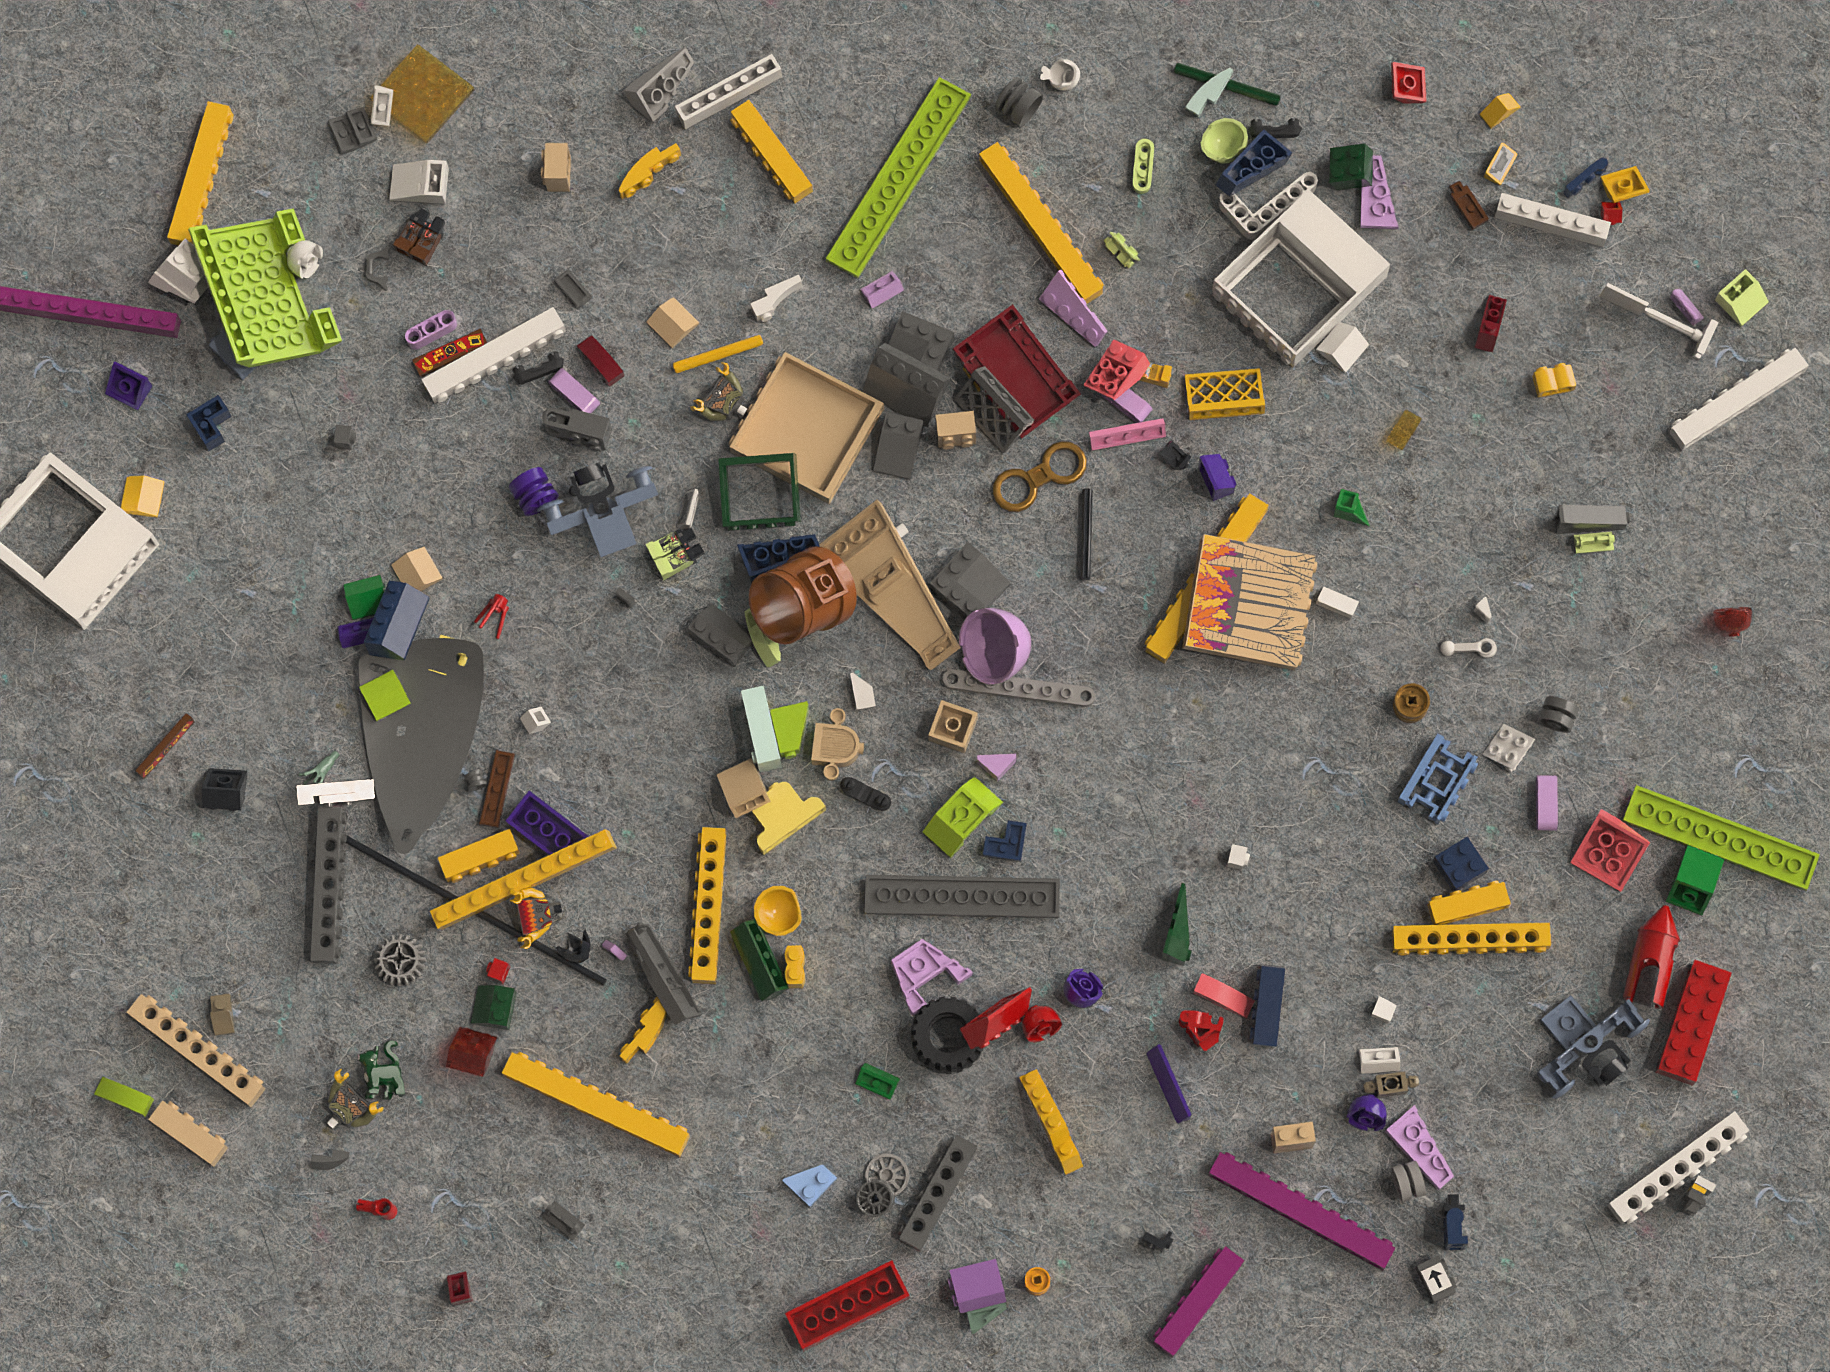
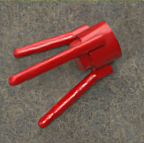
M495 594L493 599H490L486 607L474 620V623H477L488 611L479 625L481 629L493 612L500 614L502 611L496 639H499L505 616L509 609L506 606L508 600L502 595Z

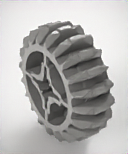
M399 934L396 940L395 936L391 935L392 941L389 942L385 938L384 942L386 945H378L381 951H375V954L379 957L374 958L373 961L379 964L374 966L375 970H380L378 976H384V982L390 979V985L392 986L396 981L399 987L402 986V981L409 985V979L415 982V975L422 976L418 970H425V966L420 963L427 962V959L422 957L426 953L424 950H420L423 947L421 944L416 945L417 940L415 938L410 941V936L407 935L403 940V935ZM403 946L411 948L415 953V957L405 955ZM396 947V952L386 957L388 952ZM400 954H401V955H402V958H403L404 960L401 961V964H400V967H399V964H398V962H397L396 960H399V957H400ZM385 963L394 965L397 975L387 971ZM413 965L411 970L403 974L406 966Z

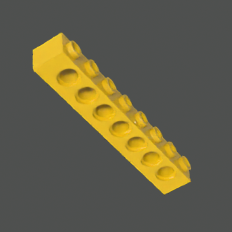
M702 827V833H698V844H701V852H697L696 859L700 866L699 871L696 870L695 882H698V890H694V901H697V909L693 908L692 919L696 920L695 928L692 927L691 939H694V947H690V958H693V966H689L688 977H692L693 983L716 984L726 829ZM709 845L716 846V850L712 853L707 852L706 848ZM707 864H714L715 869L713 871L705 870ZM708 882L714 884V887L709 891L703 888ZM706 901L713 904L708 910L702 908L703 903ZM705 920L711 922V926L707 929L701 927V923ZM704 939L710 941L709 946L706 948L699 946V943ZM700 959H707L709 961L707 966H699L698 962Z
M1550 923L1393 926V953H1398L1401 956L1409 955V952H1417V955H1428L1429 952L1445 955L1449 954V951H1456V954H1467L1468 951H1476L1477 954L1495 951V953L1501 954L1507 953V950H1515V953H1525L1527 950L1543 953L1551 947ZM1469 935L1474 936L1476 943L1470 944L1466 937ZM1487 935H1492V936H1494L1495 939H1496V942H1495V943H1489V942H1487L1486 936H1487ZM1513 935L1515 942H1507L1505 936ZM1525 935H1533L1535 941L1532 943L1526 941ZM1429 936L1435 937L1437 944H1430L1427 938ZM1454 936L1457 943L1450 944L1447 941V937ZM1415 937L1418 940V944L1411 945L1408 942V938Z

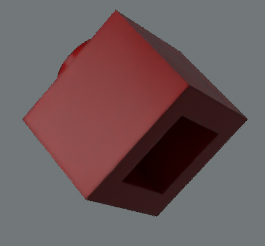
M1620 201L1616 203L1601 202L1602 220L1611 222L1610 225L1622 223L1623 209Z
M494 958L493 962H489L487 966V976L490 980L504 985L511 966L507 962Z

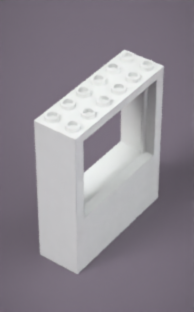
M1308 189L1214 279L1212 293L1218 302L1222 301L1227 306L1226 308L1231 314H1236L1240 318L1241 323L1245 327H1250L1259 340L1263 339L1272 352H1277L1286 365L1290 364L1294 368L1387 277L1390 263ZM1277 245L1339 301L1293 348L1230 291Z
M50 452L41 458L35 470L32 469L27 474V479L22 484L16 486L12 496L2 502L0 508V532L52 473L101 510L103 514L46 578L2 543H0V563L85 630L160 544L149 530Z

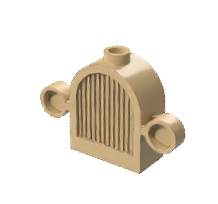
M835 708L830 713V719L833 724H815L811 762L812 765L826 766L824 768V776L829 781L838 778V767L851 765L856 761L859 754L864 752V743H859V738L855 731L841 725L844 723L846 715L840 708Z

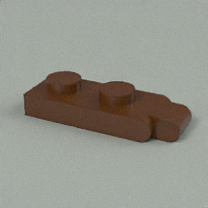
M1457 181L1449 186L1452 192L1450 194L1452 200L1472 230L1489 221L1488 216L1467 185L1463 186L1460 181Z

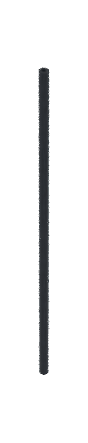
M347 835L346 844L449 901L458 898V896ZM485 911L475 914L517 939L526 936L521 931ZM535 940L531 943V946L598 984L604 986L606 983V978L576 962L566 960L559 952Z

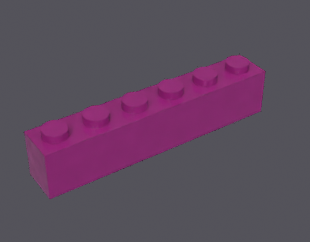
M1226 1246L1223 1250L1220 1248L1212 1257L1215 1261L1211 1266L1208 1264L1201 1272L1203 1277L1199 1282L1197 1280L1193 1282L1189 1288L1191 1293L1188 1297L1183 1296L1177 1304L1179 1309L1176 1313L1171 1312L1165 1320L1167 1325L1164 1329L1160 1327L1153 1336L1155 1338L1153 1344L1172 1358L1245 1261Z

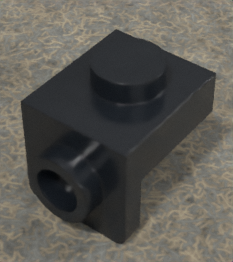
M1169 441L1158 454L1173 470L1185 469L1192 457L1190 453H1185L1173 441Z
M1170 1231L1167 1233L1164 1241L1145 1232L1142 1241L1146 1248L1152 1251L1157 1249L1163 1252L1165 1248L1169 1249L1174 1239L1171 1238L1172 1232Z

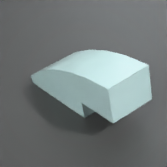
M1228 68L1207 81L1191 98L1185 107L1186 110L1199 117L1208 101L1215 105L1232 76L1233 69Z

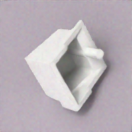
M184 239L173 250L148 282L167 293L171 292L194 304L209 287L195 247L187 239Z

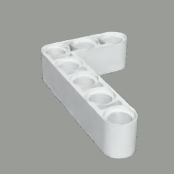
M1312 172L1304 173L1254 214L1236 194L1229 197L1222 192L1219 198V208L1247 239L1253 240L1259 237L1308 189L1314 193L1318 181L1317 176ZM1311 181L1313 185L1307 186L1304 182ZM1296 192L1299 196L1292 197L1290 193ZM1229 199L1232 203L1225 204L1223 200ZM1281 203V204H1283L1285 207H1284V208H1278V207H1276V204ZM1240 212L1244 214V217L1239 218L1235 214ZM1269 215L1271 218L1265 220L1261 216ZM1254 226L1257 230L1250 231L1248 227Z

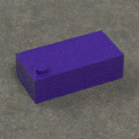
M531 791L526 793L506 819L507 823L549 855L589 837Z

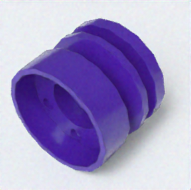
M542 467L525 471L509 484L508 488L515 500H520L518 505L520 508H523L522 511L525 516L540 513L537 512V509L541 505L558 499L559 495L556 490H553V485L548 483L549 479Z

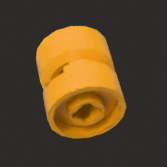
M1041 1267L1030 1269L1025 1275L1026 1290L1034 1296H1041L1048 1291L1050 1287L1049 1273Z

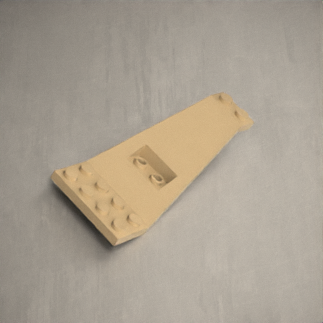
M878 499L819 544L820 547L831 550L843 560L853 577L856 594L920 654L928 669H934L961 648L894 524Z

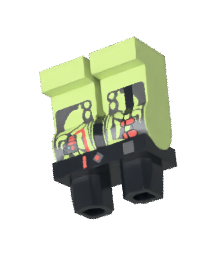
M692 528L684 531L678 529L655 542L651 541L646 544L663 580L697 563L696 559L705 554L700 543L690 548L688 542L696 539Z

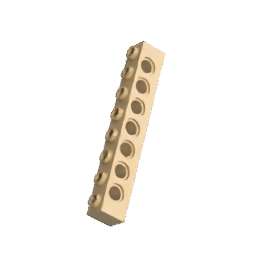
M141 994L126 1012L249 1107L254 1105L265 1091L261 1079L255 1075L250 1077L246 1074L248 1070L241 1064H238V1066L231 1062L233 1058L224 1052L221 1055L216 1051L218 1048L210 1041L205 1043L201 1040L203 1036L194 1029L191 1032L186 1028L188 1024L183 1020L172 1018V1012L164 1006L159 1008L155 1005L157 1001L150 995L145 997ZM153 1010L156 1011V1016L153 1019H148V1013ZM171 1022V1028L164 1031V1023ZM185 1033L187 1035L186 1040L178 1042V1036ZM196 1045H201V1051L197 1054L193 1053V1048ZM216 1056L217 1062L214 1065H208L209 1058ZM226 1068H232L230 1076H223ZM243 1079H246V1087L239 1088V1082Z

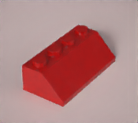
M1031 987L1002 998L960 1028L970 1049L975 1047L982 1049L990 1044L989 1040L993 1041L1001 1036L1000 1032L1002 1034L1011 1029L1010 1025L1013 1026L1022 1021L1021 1017L1028 1012L1032 993Z

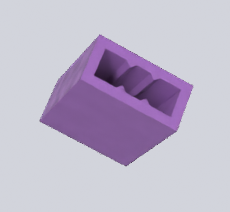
M996 1259L949 1270L951 1278L947 1279L949 1288L955 1292L952 1295L954 1307L958 1306L960 1313L1006 1302Z

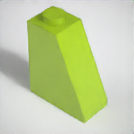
M808 701L770 710L781 758L791 759L796 757V754H800L809 712Z

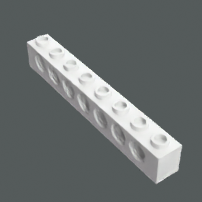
M1734 1111L1609 1203L1607 1207L1621 1225L1625 1222L1629 1225L1638 1218L1636 1214L1641 1210L1645 1213L1653 1207L1652 1202L1656 1199L1662 1201L1669 1195L1667 1191L1671 1188L1677 1190L1685 1184L1683 1180L1686 1177L1693 1178L1700 1173L1699 1168L1705 1164L1708 1167L1715 1162L1716 1159L1714 1157L1721 1153L1723 1156L1732 1149L1730 1145L1735 1141L1739 1144L1747 1138L1745 1134L1749 1129ZM1722 1131H1728L1731 1134V1139L1725 1140L1722 1137ZM1706 1143H1713L1715 1151H1709L1706 1148ZM1691 1154H1697L1700 1162L1694 1163L1690 1158ZM1681 1165L1684 1168V1174L1676 1173L1675 1166ZM1662 1176L1666 1177L1669 1181L1668 1186L1661 1185L1659 1178ZM1644 1188L1651 1189L1653 1196L1646 1197L1643 1193ZM1628 1200H1635L1637 1208L1631 1209L1628 1206Z

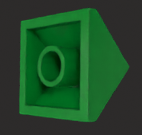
M381 575L344 584L345 597L352 620L375 615L385 591Z

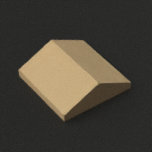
M674 297L659 306L646 322L671 348L677 345L699 324Z
M425 547L406 553L391 565L400 582L407 583L419 591L443 579Z

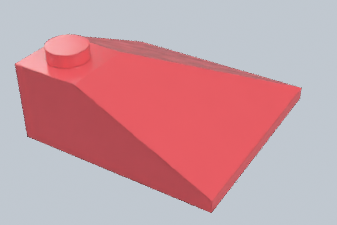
M1601 809L1570 863L1621 892L1650 842L1621 820Z

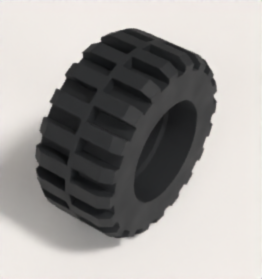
M952 996L951 998L939 997V1000L936 1001L933 999L928 1002L926 1007L923 1005L920 1008V1012L915 1015L913 1025L911 1026V1041L917 1058L920 1062L924 1063V1066L934 1069V1072L937 1073L946 1072V1074H952L955 1071L957 1073L962 1072L966 1067L970 1068L973 1062L979 1059L984 1048L979 1049V1047L970 1049L967 1041L959 1050L945 1053L937 1050L930 1040V1030L935 1022L944 1018H953L965 1025L979 1015L973 1005L967 1004L966 1000H957L956 997Z

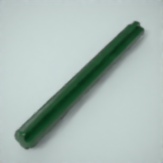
M1176 63L1174 73L1204 83L1216 76L1215 74L1181 63ZM1229 79L1224 88L1276 106L1281 98L1278 94Z

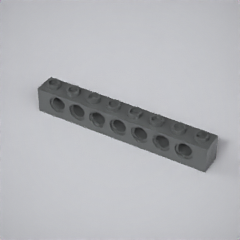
M318 807L311 961L313 963L338 964V958L341 957V947H338L339 939L342 938V928L339 927V924L343 918V909L340 908V903L344 899V890L341 889V883L345 879L342 862L346 860L343 843H346L347 840L344 824H347L348 820L347 813L341 807ZM335 823L337 825L336 830L329 832V826ZM330 843L336 844V847L333 851H328V845ZM329 862L335 863V866L332 870H327V864ZM333 881L334 886L331 889L327 890V882ZM328 900H332V907L325 909V903ZM327 919H331V926L324 928V922ZM330 938L331 944L328 947H323V941Z

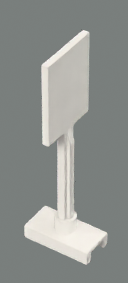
M1609 283L1599 295L1640 316L1641 313H1645L1649 317L1690 336L1691 339L1698 342L1692 357L1698 360L1701 355H1704L1718 324L1717 321L1711 319L1703 332L1693 329L1654 309L1647 308L1648 302Z

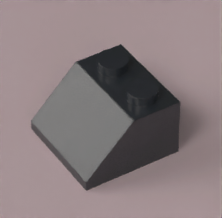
M209 768L202 786V808H209L211 810L226 809L229 811L241 810L245 799L247 771Z

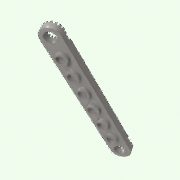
M954 669L948 670L943 676L945 687L951 690L1089 707L1095 701L1094 690L1085 686L1011 677L998 684H986L974 678L969 671ZM955 675L958 677V682L950 684L947 678ZM1087 692L1091 694V699L1083 701L1080 698L1081 694Z

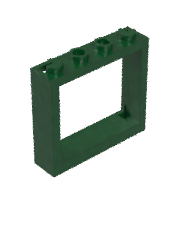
M795 453L718 458L722 525L728 528V531L739 530V527L747 526V529H758V525H765L766 528H776L777 524H784V527H791L801 522L797 455ZM790 462L793 517L731 521L728 467Z

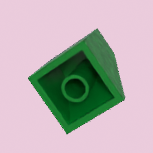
M1688 845L1665 902L1702 916L1714 893L1724 859Z

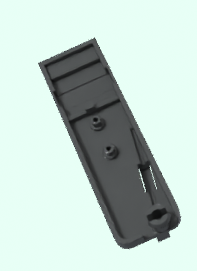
M640 922L628 930L625 934L640 961L651 987L673 1024L701 1016V1011L652 928L648 924Z

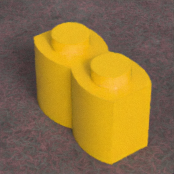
M1565 363L1557 364L1554 368L1549 369L1547 367H1540L1536 369L1532 376L1537 397L1570 392L1576 388L1571 365H1565Z
M801 945L787 946L785 950L787 965L785 970L786 983L789 988H803L805 984L803 969L805 955Z

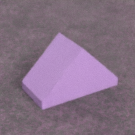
M1016 754L977 755V764L997 782L1016 762Z

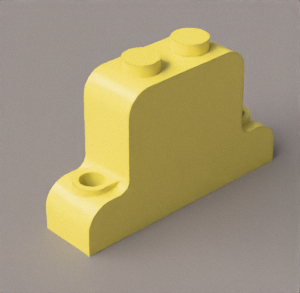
M776 782L771 785L767 792L771 802L752 811L753 816L764 829L756 837L758 848L762 854L765 855L825 812L826 806L821 799L810 797L802 801L787 782L779 784Z

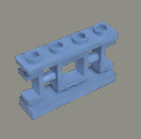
M1440 734L1436 735L1398 799V803L1406 804L1409 808H1412L1417 801L1431 809L1432 812L1428 819L1435 821L1437 825L1440 821L1444 822L1450 813L1447 811L1450 804L1455 805L1459 798L1457 792L1460 788L1462 790L1465 788L1469 781L1466 777L1469 772L1473 774L1478 766V763H1476L1478 757L1472 756L1469 752H1467L1462 760L1447 751L1451 742L1446 741ZM1441 745L1443 748L1440 754L1447 758L1446 763L1443 766L1435 761L1432 767H1429L1428 765ZM1467 761L1470 762L1459 782H1455L1458 774L1450 770L1453 764L1456 763L1464 767ZM1435 769L1452 778L1444 792L1427 783ZM1420 778H1423L1421 787L1428 790L1425 798L1415 793L1412 800L1409 799ZM1448 793L1451 794L1440 814L1437 815L1436 812L1439 806L1432 803V799L1435 795L1445 799Z

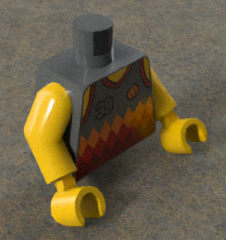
M531 887L518 892L510 891V894L515 895L514 899H510V902L517 904L522 933L526 935L517 939L518 942L524 941V945L520 947L521 949H528L532 942L540 938L553 924L551 915L562 913L560 902L549 904L546 894Z

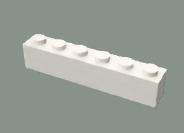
M771 54L676 105V115L683 127L687 129L782 78L781 68Z
M1504 193L1501 194L1495 214L1497 219L1604 247L1611 224L1608 221Z

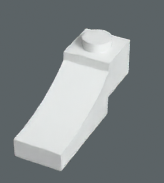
M799 275L765 289L766 297L750 303L757 322L770 320L775 315L774 310L779 303L794 291L802 288V280Z

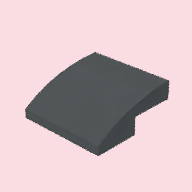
M364 107L346 111V115L329 119L327 122L341 155L362 148L377 140Z

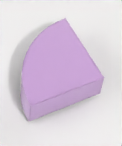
M605 940L602 944L603 948L613 953L619 960L623 961L627 955L615 944L608 940Z

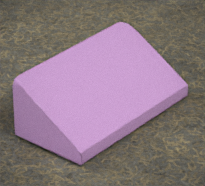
M891 271L860 290L869 305L874 308L899 294L904 289L901 281Z
M1681 289L1673 290L1670 299L1693 326L1700 322L1704 317Z

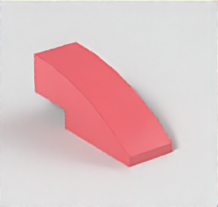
M1203 973L1193 993L1211 1001L1214 1005L1246 1019L1255 1002L1243 993Z

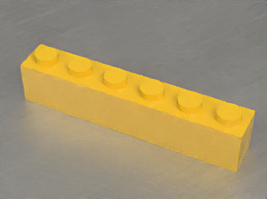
M750 100L732 110V119H730L732 125L736 129L739 128L742 132L743 140L752 145L751 149L756 157L760 156L766 171L770 170L772 172L774 182L778 186L781 185L783 187V193L788 200L791 199L795 204L812 193V184Z

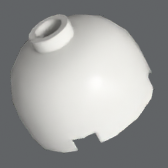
M307 240L299 241L288 249L287 265L292 273L300 278L304 277L307 279L318 269L319 264H317L318 258L322 259L323 250L316 243Z

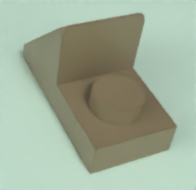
M231 995L210 996L212 1009L210 1017L215 1036L235 1033Z

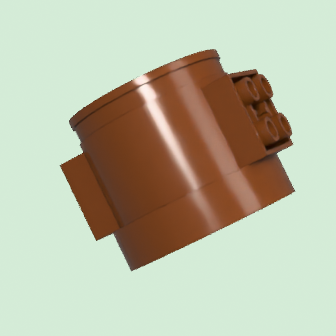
M818 546L805 549L790 557L787 563L759 575L754 579L749 590V605L755 623L770 640L784 645L792 644L818 630L826 631L846 622L852 616L857 600L855 583L846 564L831 550Z

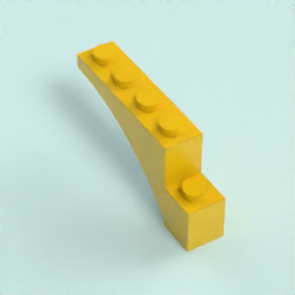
M1036 1069L1020 1076L1019 1079L1039 1117L1065 1175L1082 1168L1083 1164L1080 1154L1071 1139L1068 1127L1038 1070Z

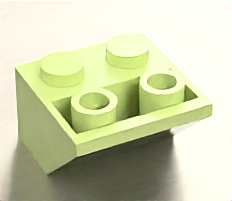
M1746 269L1723 288L1715 299L1741 327L1769 303L1759 282Z

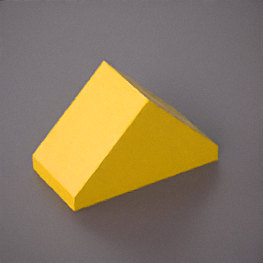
M1509 93L1499 95L1480 113V117L1492 129L1520 109V106Z

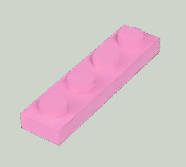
M1164 419L1089 432L1091 449L1093 451L1166 437Z

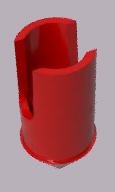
M1663 905L1637 930V940L1623 993V999L1625 1001L1629 999L1632 1004L1642 970L1648 966H1655L1659 969L1653 1003L1655 1004V1009H1662L1664 1006L1674 964L1672 960L1673 954L1678 947V943L1681 941L1670 908L1667 905Z

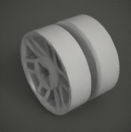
M1416 1160L1406 1163L1405 1169L1402 1165L1391 1167L1394 1185L1401 1202L1411 1200L1412 1193L1415 1198L1426 1195L1423 1176Z

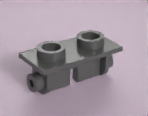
M556 1201L552 1205L549 1204L547 1206L546 1212L542 1216L572 1240L575 1239L585 1226L584 1223Z

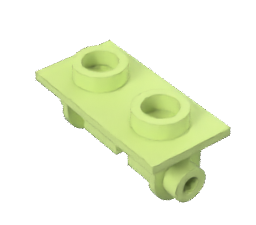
M1110 232L1112 237L1110 238L1109 236L1104 240L1105 246L1114 255L1120 250L1121 253L1116 258L1124 267L1131 268L1134 265L1133 260L1140 261L1137 256L1138 252L1132 246L1128 247L1125 244L1126 239L1119 232L1117 234Z
M1612 532L1574 535L1576 554L1614 550L1613 542H1615V537L1612 535Z

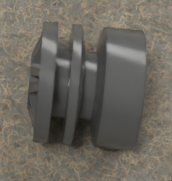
M1015 77L1000 93L995 109L1002 111L1004 115L1012 112L1010 119L1022 127L1038 110L1043 100V94L1034 88L1026 92L1028 84L1026 82L1022 83L1021 78Z

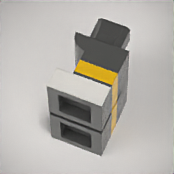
M1698 1175L1693 1179L1683 1199L1686 1204L1682 1211L1692 1217L1696 1215L1698 1209L1701 1210L1706 1205V1201L1703 1199L1704 1194L1707 1196L1711 1194L1716 1185Z

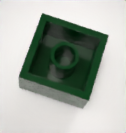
M1365 143L1330 148L1329 183L1337 191L1372 186L1373 150Z

